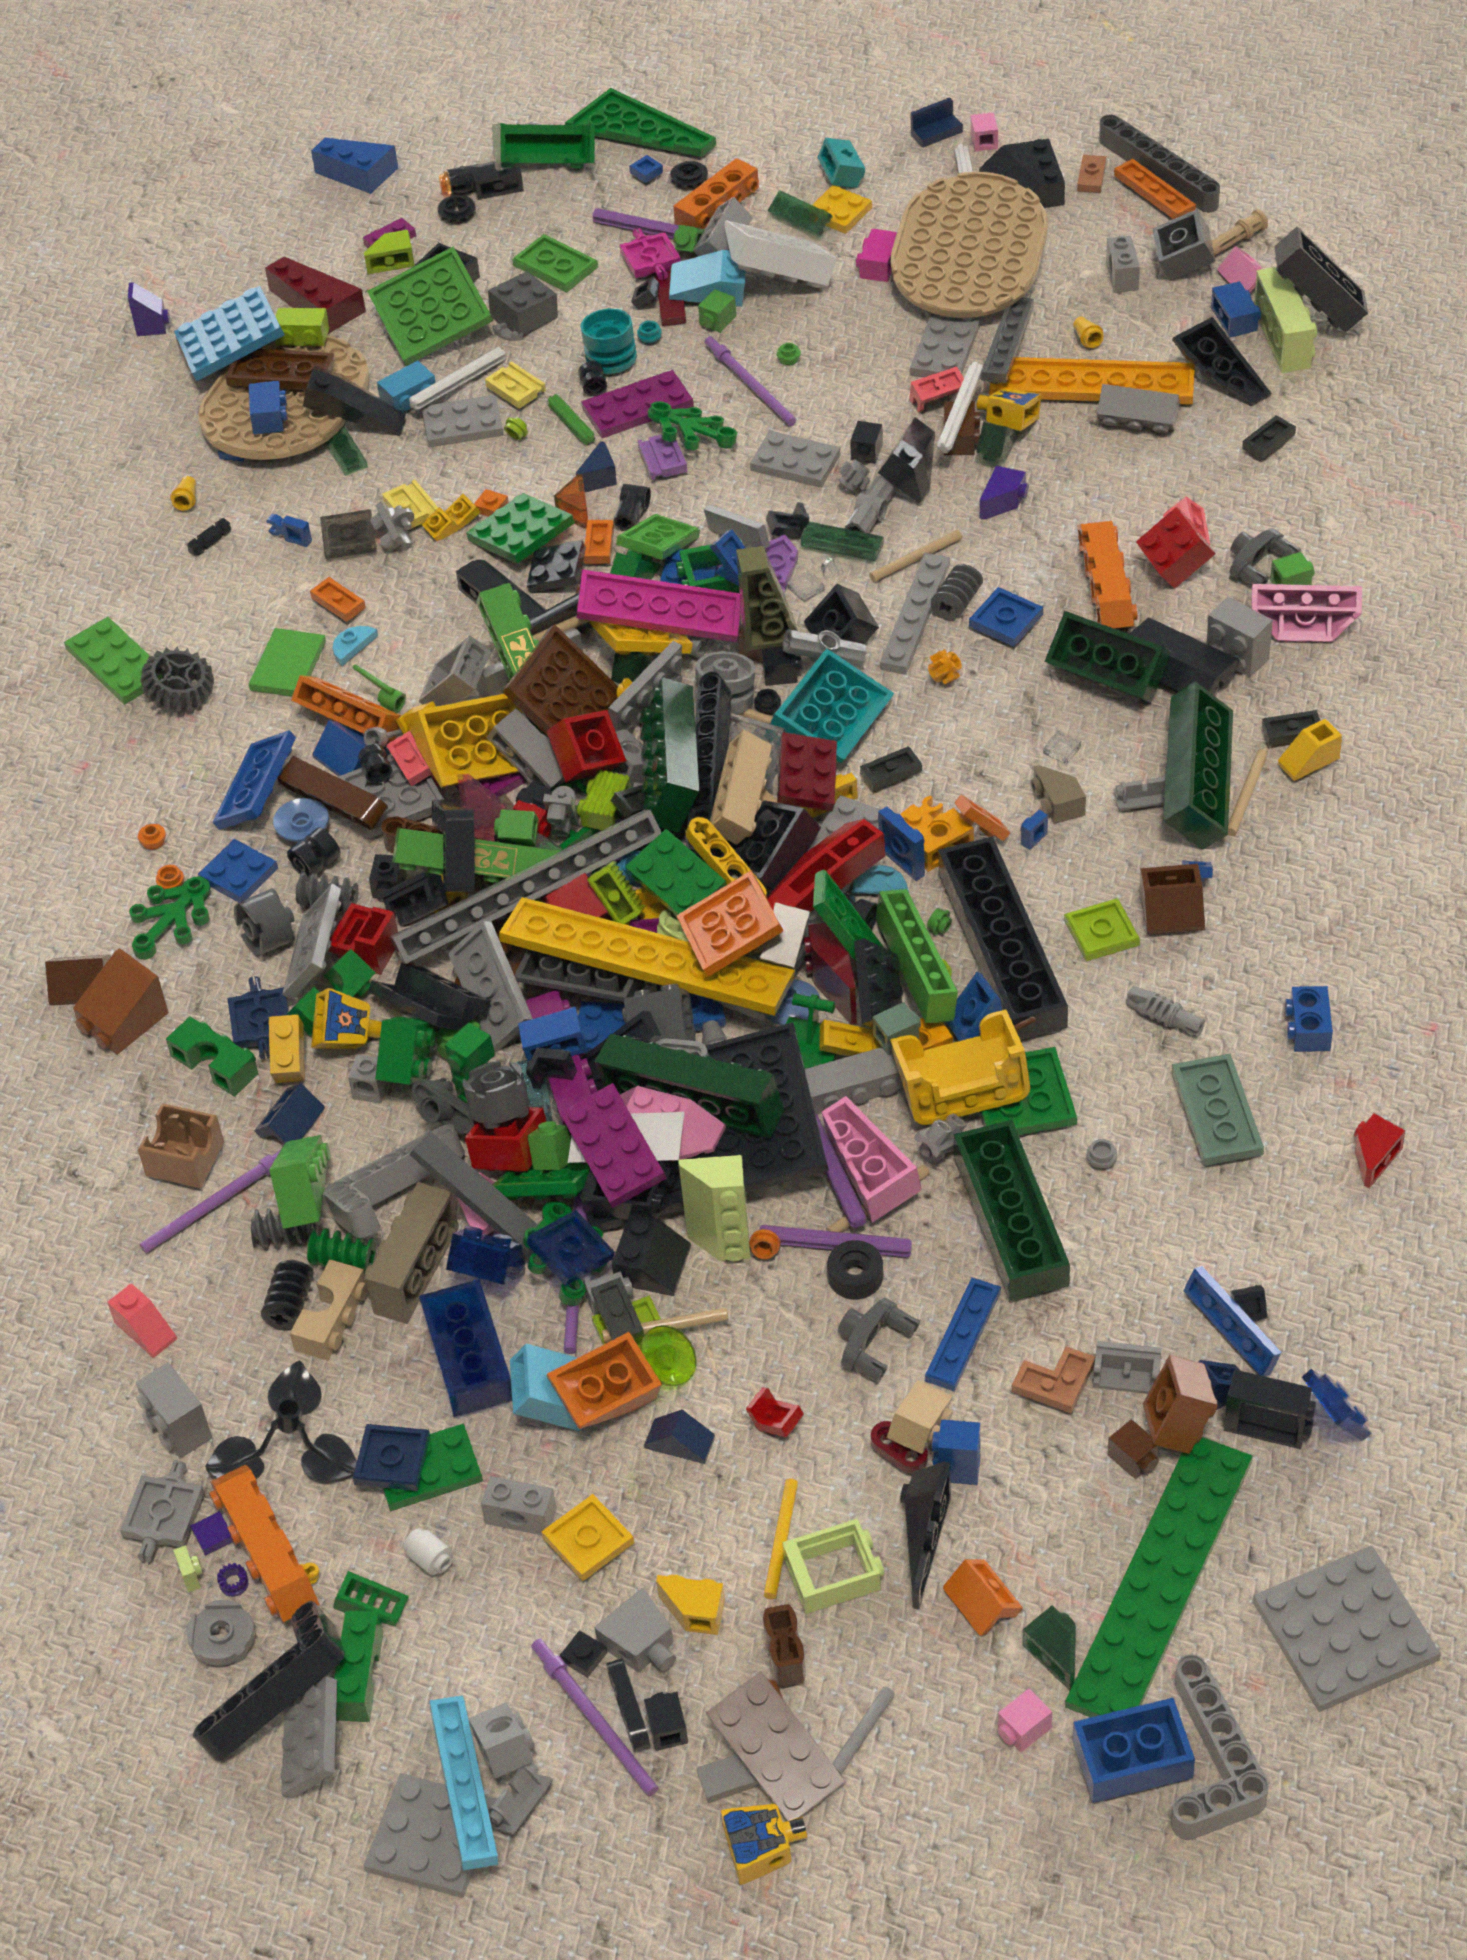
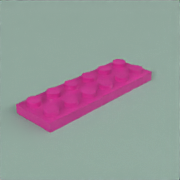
M582 569L576 618L736 643L741 609L740 594Z

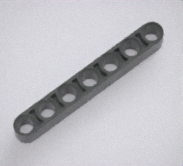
M1110 114L1100 118L1099 142L1101 145L1125 161L1134 159L1194 202L1196 208L1200 211L1210 213L1219 208L1220 184L1216 180L1120 117Z

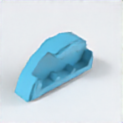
M356 626L341 632L335 638L332 647L335 660L343 666L378 637L377 629L369 626Z
M875 865L856 878L853 883L852 893L879 894V891L908 890V885L903 875L893 867Z

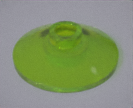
M666 1325L653 1327L645 1333L640 1343V1350L660 1382L667 1386H679L687 1382L693 1376L697 1364L696 1353L689 1339L678 1329Z

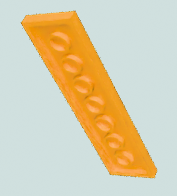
M1015 357L1007 382L999 384L990 383L989 396L999 389H1011L1042 394L1041 399L1099 401L1102 384L1178 394L1180 404H1193L1195 365L1185 362Z

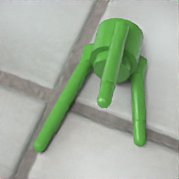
M353 665L354 670L381 688L377 697L378 702L381 704L380 706L395 713H398L403 708L406 694L386 685L358 665Z

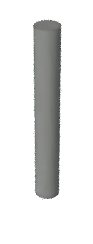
M885 1686L882 1688L832 1764L840 1774L843 1773L894 1697L895 1693L890 1688Z

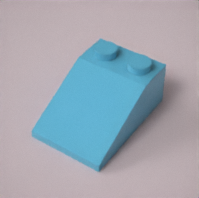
M720 250L674 263L671 266L669 299L701 303L716 289L734 296L736 306L742 307L746 271L739 269L738 264L731 259L730 250Z

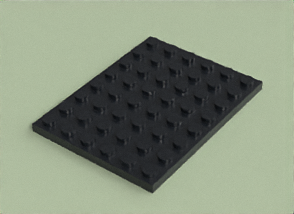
M791 1022L706 1045L709 1056L715 1060L726 1063L734 1062L746 1068L762 1069L773 1074L784 1112L770 1139L725 1128L714 1152L707 1154L703 1152L686 1159L742 1155L745 1193L829 1171L794 1023ZM600 1074L587 1077L588 1080L594 1079L597 1091L604 1088ZM679 1160L670 1162L671 1167L675 1170V1180L673 1185L668 1187L666 1206L659 1216L684 1209ZM651 1188L629 1200L647 1202ZM586 1212L588 1226L598 1227L602 1231L626 1225L627 1219L590 1215Z

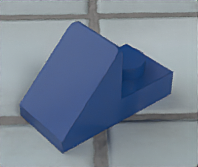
M731 529L725 532L710 547L723 564L715 572L739 586L736 550L746 547L734 530Z

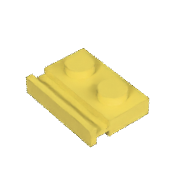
M512 361L507 368L502 367L485 379V385L488 389L519 409L538 397L537 393L546 391L544 382Z
M415 479L408 486L403 484L382 493L383 501L389 508H395L400 505L402 508H409L413 511L414 519L410 523L412 526L410 529L423 524L438 509L437 505Z

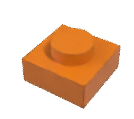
M485 489L474 505L481 511L479 514L489 517L497 509L508 504L509 499L507 495Z

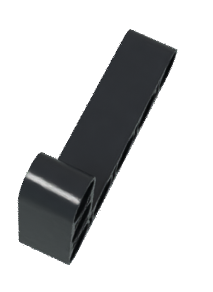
M461 799L432 800V824L443 833L444 892H474V810Z
M314 1601L304 1603L295 1611L291 1618L297 1643L215 1709L195 1728L193 1737L215 1761H220L231 1754L342 1661L345 1652L336 1626Z

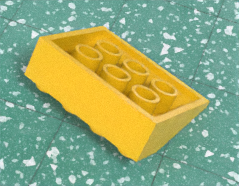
M505 694L417 710L409 724L417 748L441 788L519 773L487 739L493 727L514 709L517 708L523 713Z

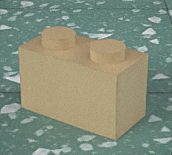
M917 1380L896 1410L887 1438L923 1454L929 1443L932 1444L933 1432H940L941 1419H951L953 1410L949 1409L952 1395Z

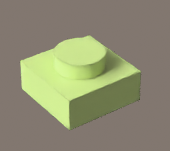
M186 1545L174 1549L173 1551L188 1593L200 1589L197 1576L203 1573L197 1555L190 1557Z

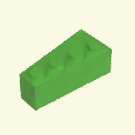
M321 1135L285 1142L269 1169L283 1229L320 1221L327 1161L331 1160L328 1143H323Z

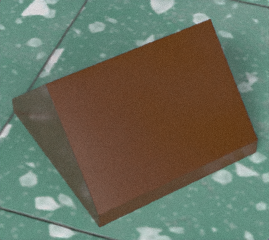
M111 955L61 957L45 961L49 1005L76 1004L111 958Z

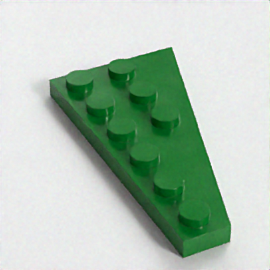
M609 88L565 122V125L595 124V136L699 157H702L717 145L716 137L613 88Z

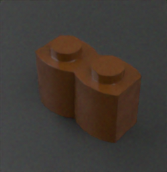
M789 1604L765 1608L763 1614L765 1642L770 1653L772 1674L775 1681L780 1687L804 1683L806 1677L804 1647L798 1635L795 1611Z

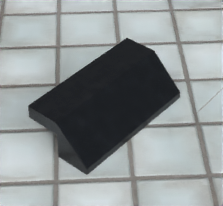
M1149 617L1129 633L1171 651L1160 683L1177 691H1181L1190 684L1197 682L1211 694H1214L1220 681L1229 684L1240 662V659Z
M405 963L400 965L395 984L372 980L368 990L374 995L434 1026L453 1030L462 1028L487 1009L491 1002L424 967Z

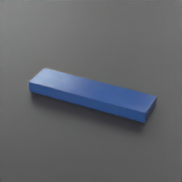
M1203 1266L1194 1268L1183 1291L1259 1375L1269 1376L1282 1352Z
M971 1277L925 1374V1382L955 1392L1001 1294V1286Z

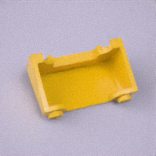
M1007 1010L986 1015L979 1024L980 1036L923 1050L922 1044L916 1036L905 1035L890 1039L892 1052L907 1101L917 1123L930 1125L939 1119L945 1121L948 1115L955 1114L958 1117L1021 1101L1029 1094L1030 1081L1025 1050Z

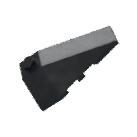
M914 417L878 473L917 503H920L931 485L935 431Z

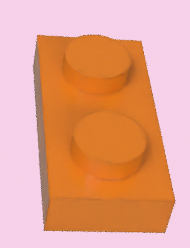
M587 520L584 564H610L614 534L613 520Z
M331 577L326 578L310 590L313 600L345 622L366 608L363 599Z
M961 794L954 802L961 811L959 816L970 825H973L974 822L978 824L979 829L986 836H996L1002 841L1009 836L1010 831L999 818Z

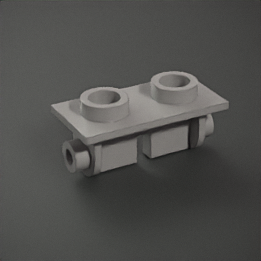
M1166 775L1160 778L1147 779V784H1142V781L1139 780L1126 783L1121 782L1120 785L1115 786L1113 791L1119 811L1163 805L1165 801Z
M534 1763L519 1768L508 1783L515 1793L512 1795L509 1790L504 1789L489 1808L492 1829L513 1835L524 1823L526 1816L535 1804L543 1797L553 1779L536 1774L539 1768Z

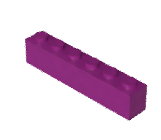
M558 989L525 1001L533 1019L571 1008L568 999H561ZM585 1053L572 1056L577 1069L573 1080L548 1077L559 1112L597 1092L594 1079H587L588 1076L592 1075L587 1058L581 1060V1056L586 1055ZM561 1117L562 1124L566 1125Z

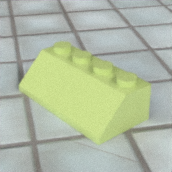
M742 1155L679 1160L687 1238L719 1261L750 1259Z

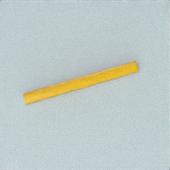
M792 1478L785 1480L763 1594L767 1599H776L784 1560L782 1542L788 1539L798 1481Z

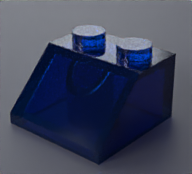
M465 1226L464 1229L452 1234L446 1270L503 1285L525 1275L526 1267L522 1245L512 1242V1237L504 1234L485 1235L482 1234V1229L472 1226Z

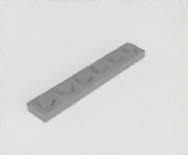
M924 553L881 659L880 670L907 675L932 612L931 599L946 577L950 566V557Z

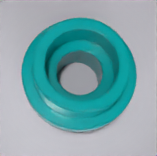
M644 321L637 330L638 339L645 343H653L662 336V330L655 321Z

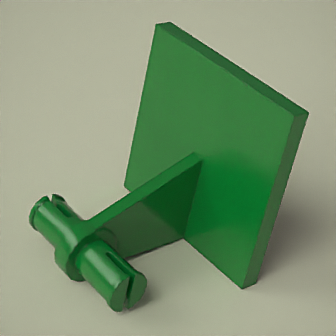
M794 993L792 1005L808 1008V1020L789 1016L786 1024L794 1023L805 1069L834 1061L837 1054L820 1051L821 1023H819L818 1010L833 1014L836 1005L835 1001L819 999V995L812 994L810 997Z

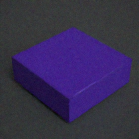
M220 1511L190 1525L205 1556L233 1542L227 1530L228 1526Z

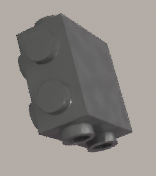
M678 984L664 985L661 987V991L651 993V990L636 991L633 993L634 997L624 998L625 1007L622 1009V1015L625 1023L643 1010L650 1011L662 1036L658 1040L667 1038L696 1041L690 993L685 989L679 988Z

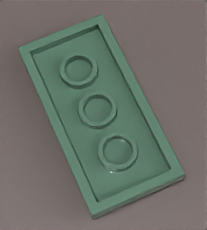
M1231 1053L1172 1064V1074L1204 1166L1264 1155V1146Z

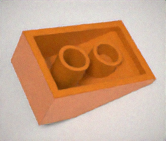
M630 1332L546 1375L579 1429L628 1414L657 1398L662 1383Z

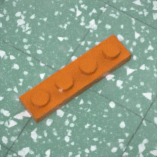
M1134 159L1114 168V176L1172 219L1196 210L1194 202Z

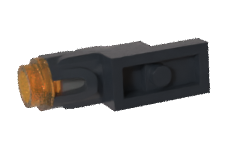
M494 162L451 168L444 171V174L438 175L442 194L475 192L477 199L481 200L524 191L520 167L496 171Z

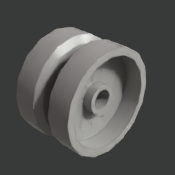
M720 651L706 654L697 661L694 692L696 704L699 679L709 671H716L722 676L732 693L730 715L745 712L753 705L755 665L751 659L735 652Z

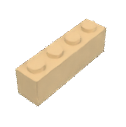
M742 730L729 743L710 822L720 834L736 845L745 837H750L756 828L754 819L761 806L759 798L767 781L764 777L772 760L770 757L772 744L746 730Z

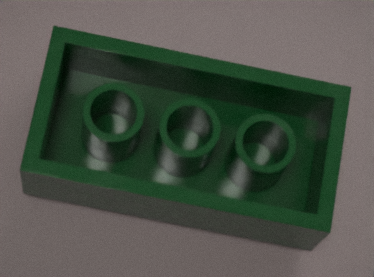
M1064 611L1044 662L1060 670L1151 703L1171 651L1158 644Z

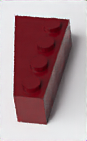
M282 257L265 267L269 290L292 308H326L329 323L328 334L366 312L363 292L359 287L287 257Z

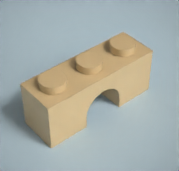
M333 1260L328 1261L317 1282V1288L321 1302L331 1305L319 1312L306 1309L301 1311L290 1332L294 1351L329 1361L333 1351L339 1349L343 1338L342 1334L347 1325L350 1326L353 1323L359 1302L363 1301L367 1296L368 1289L366 1282H364L365 1274L363 1269Z

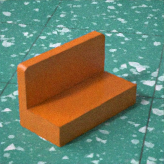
M965 1559L943 1585V1590L979 1635H986L999 1618L1016 1617L1023 1609L985 1559Z

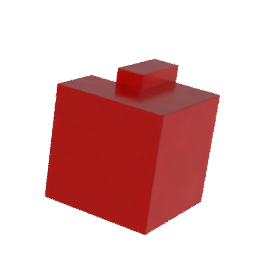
M586 873L581 874L541 898L543 903L610 921L613 920L587 881L589 877Z
M351 903L330 938L331 946L328 952L337 954L339 960L352 949L375 974L381 975L396 950L389 937L398 933L394 912L374 906L369 908Z

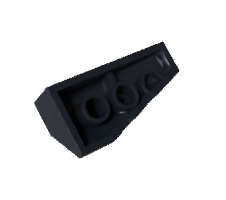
M1213 317L1172 338V341L1188 361L1249 406L1271 396V391Z
M314 366L302 407L400 436L406 414L341 374Z
M941 1462L912 1472L910 1483H904L901 1491L900 1503L905 1504L913 1609L917 1610L921 1606L951 1500V1463Z

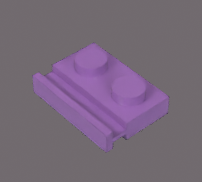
M662 434L649 437L648 441L642 442L641 439L638 440V448L651 480H656L655 477L660 475L664 478L687 472V463L677 440L673 442L664 441L661 438Z

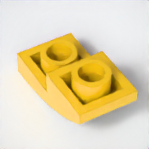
M462 493L446 511L439 507L422 526L436 541H439L463 528L481 511Z

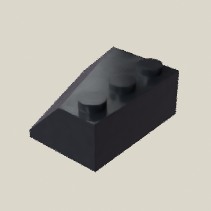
M1049 138L1002 145L979 168V172L1000 174L1017 180L1019 185L1026 189H1031L1039 197L1043 208L1065 205V180Z
M764 800L755 815L754 822H756V828L752 835L745 837L737 845L727 839L726 841L764 885L766 895H770L803 854L808 851L821 827L804 808ZM730 869L727 871L731 877L734 874L738 877L742 876L738 870Z

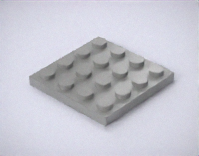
M1372 1545L1253 1595L1255 1607L1318 1712L1440 1660L1441 1653Z

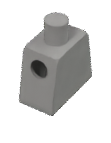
M643 1588L594 1627L596 1640L607 1646V1652L618 1659L623 1658L624 1663L635 1671H642L651 1662L661 1671H665L676 1660V1656L668 1649L674 1642L672 1628Z

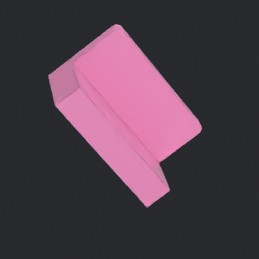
M1235 246L1217 270L1229 283L1240 281L1245 290L1251 293L1256 286V272L1263 268L1250 254Z

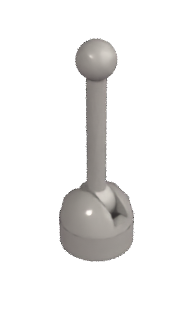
M373 727L365 731L364 742L366 746L378 744L384 747L388 742V738L402 735L403 733L401 729L386 732L381 727Z

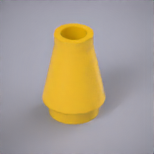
M1083 316L1075 319L1073 327L1077 331L1082 345L1088 348L1098 347L1104 339L1103 329Z
M183 477L170 495L172 505L180 511H186L195 505L196 481L193 477Z

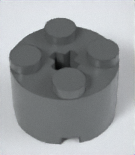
M271 888L234 906L236 925L242 924L245 933L241 934V937L254 955L266 954L295 940L291 923L295 921L293 912L288 906L284 907L275 889Z
M500 1061L486 1063L471 1070L468 1073L470 1078L467 1081L463 1080L471 1117L473 1120L483 1123L486 1129L497 1128L502 1122L514 1118H523L529 1114L530 1100L522 1068L517 1063L509 1062L510 1066H501Z

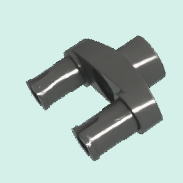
M1270 528L1254 538L1245 531L1241 532L1234 539L1230 551L1237 556L1231 565L1229 574L1238 580L1242 579L1251 586L1252 584H1267L1269 577L1253 566L1269 552H1275L1282 557L1301 552V549L1283 538L1284 535L1274 528Z
M440 1078L434 1081L424 1079L414 1083L412 1097L419 1106L420 1115L424 1121L428 1123L439 1122L443 1125L452 1124L457 1132L469 1133L477 1121L472 1119L468 1105L452 1094L453 1085L450 1081H446V1078Z
M887 1298L879 1300L865 1315L850 1308L841 1320L837 1330L838 1333L849 1339L841 1359V1365L851 1371L855 1369L875 1380L876 1383H879L881 1377L883 1378L888 1365L865 1353V1350L883 1325L886 1326L888 1324L911 1338L918 1329L920 1320L897 1308V1304Z

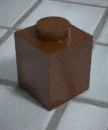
M1130 1419L1108 1438L1107 1455L1136 1480L1144 1472L1149 1473L1157 1466L1159 1462V1446L1154 1445L1151 1435Z

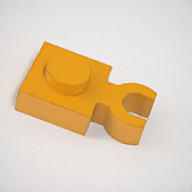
M927 796L923 799L922 806L917 807L912 804L900 815L914 829L916 826H921L943 813V804L939 803L937 806L931 807L933 805L932 796Z

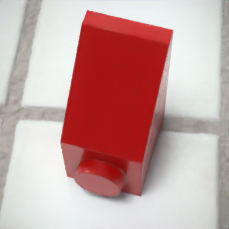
M1375 1113L1367 1122L1362 1121L1354 1133L1356 1138V1158L1364 1186L1369 1189L1403 1149L1406 1131Z

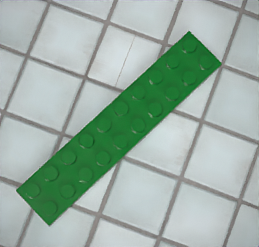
M1204 1437L1194 1444L1189 1454L1182 1452L1065 1700V1708L1091 1718L1142 1705L1249 1471L1253 1455Z

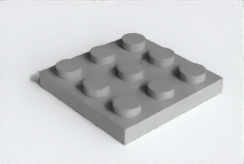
M391 756L387 760L392 767V773L383 782H369L365 777L363 767L338 776V778L377 796L388 805L389 808L373 830L363 827L370 839L382 834V822L389 817L398 816L417 821L432 815V800L444 798L431 776L411 786L393 756Z
M400 1773L363 1865L365 1872L464 1898L474 1869H462L445 1784ZM485 1795L488 1813H490L489 1808L497 1798Z

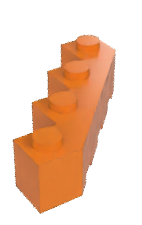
M1112 521L1077 525L1079 549L1083 551L1085 574L1090 579L1092 603H1096L1097 623L1111 628L1134 626V620L1138 618L1137 607L1131 601L1130 579L1126 578L1124 571V554L1119 551L1117 543V526H1113Z
M243 1465L210 1481L213 1487V1491L209 1492L210 1498L216 1510L222 1508L229 1517L232 1525L228 1526L227 1530L234 1545L240 1543L246 1550L250 1560L245 1562L251 1578L253 1580L259 1579L265 1586L269 1596L265 1597L264 1601L271 1616L277 1614L285 1622L291 1619L295 1611L308 1601H314L317 1606L320 1605L302 1565H299L294 1550L283 1529L279 1528L275 1514L265 1495H262L251 1469L247 1465Z

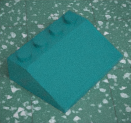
M826 648L776 711L765 734L779 743L782 732L837 741L836 762L843 763L891 700L894 693Z

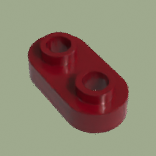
M891 1421L879 1422L872 1428V1448L905 1473L912 1474V1472L927 1466V1448L921 1454L893 1440L889 1444L882 1442L890 1440L887 1438L892 1423ZM913 1457V1458H916L917 1460H915V1461H908L907 1459Z

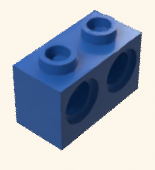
M1328 986L1292 987L1291 999H1285L1286 1017L1291 1016V1022L1287 1024L1288 1040H1293L1294 1052L1331 1051L1333 1030Z

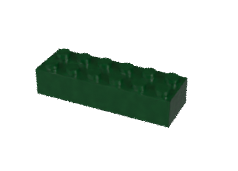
M662 677L658 687L654 686L651 691L648 708L644 707L640 715V723L643 724L640 739L644 743L641 757L645 758L642 767V775L645 776L642 792L646 794L643 810H651L660 828L679 832L699 793L694 694L692 685Z
M1194 682L1171 696L1163 821L1169 827L1174 828L1185 836L1188 841L1193 842L1203 850L1228 835L1233 710L1197 682Z
M614 1034L608 1036L595 1060L604 1087L613 1083L619 1095L636 1086L687 1098L724 1123L726 1128L770 1139L784 1112L773 1074L762 1069L754 1070L743 1067L738 1063H726L715 1060L710 1056H698L682 1049L674 1050L662 1047L655 1042L646 1043L635 1040L630 1036Z
M1013 1120L954 1134V1157L1009 1301L1070 1286L1069 1260Z

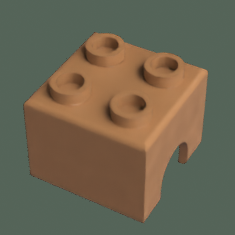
M162 1103L155 1115L157 1129L154 1139L150 1143L148 1136H144L138 1148L145 1175L202 1188L224 1143L217 1115Z

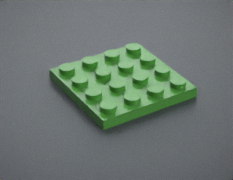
M454 246L367 291L406 366L494 321Z

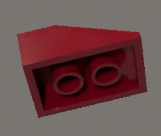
M826 923L808 925V937H803L805 955H809L804 956L806 973H812L814 985L829 1001H835V1008L851 1025H857L856 988L849 952Z

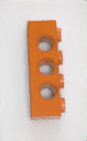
M738 158L734 159L673 205L675 224L705 230L718 206L732 197H735L740 203L759 188L758 168Z
M300 675L291 699L295 703L363 734L367 729L373 727H381L386 732L399 730L396 719L402 715L318 677ZM396 736L388 738V741L395 740Z

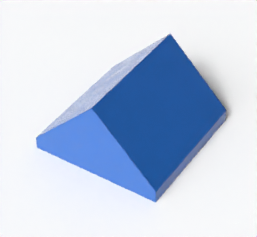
M328 721L314 749L313 758L337 776L360 769L362 766L358 755L362 748L366 746L364 734L339 722ZM383 747L386 755H390L389 750Z
M975 973L958 997L954 1021H945L959 1041L980 1036L979 1024L981 1020L988 1014L1002 1011L1001 999L981 973Z

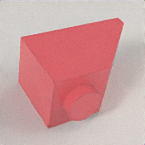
M132 1283L107 1302L114 1323L152 1358L156 1357L177 1340V1336L152 1301Z

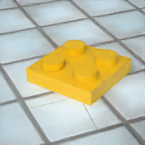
M832 185L806 210V219L847 234L872 209V200Z
M594 1494L541 1531L542 1538L582 1581L586 1580L634 1544V1536Z

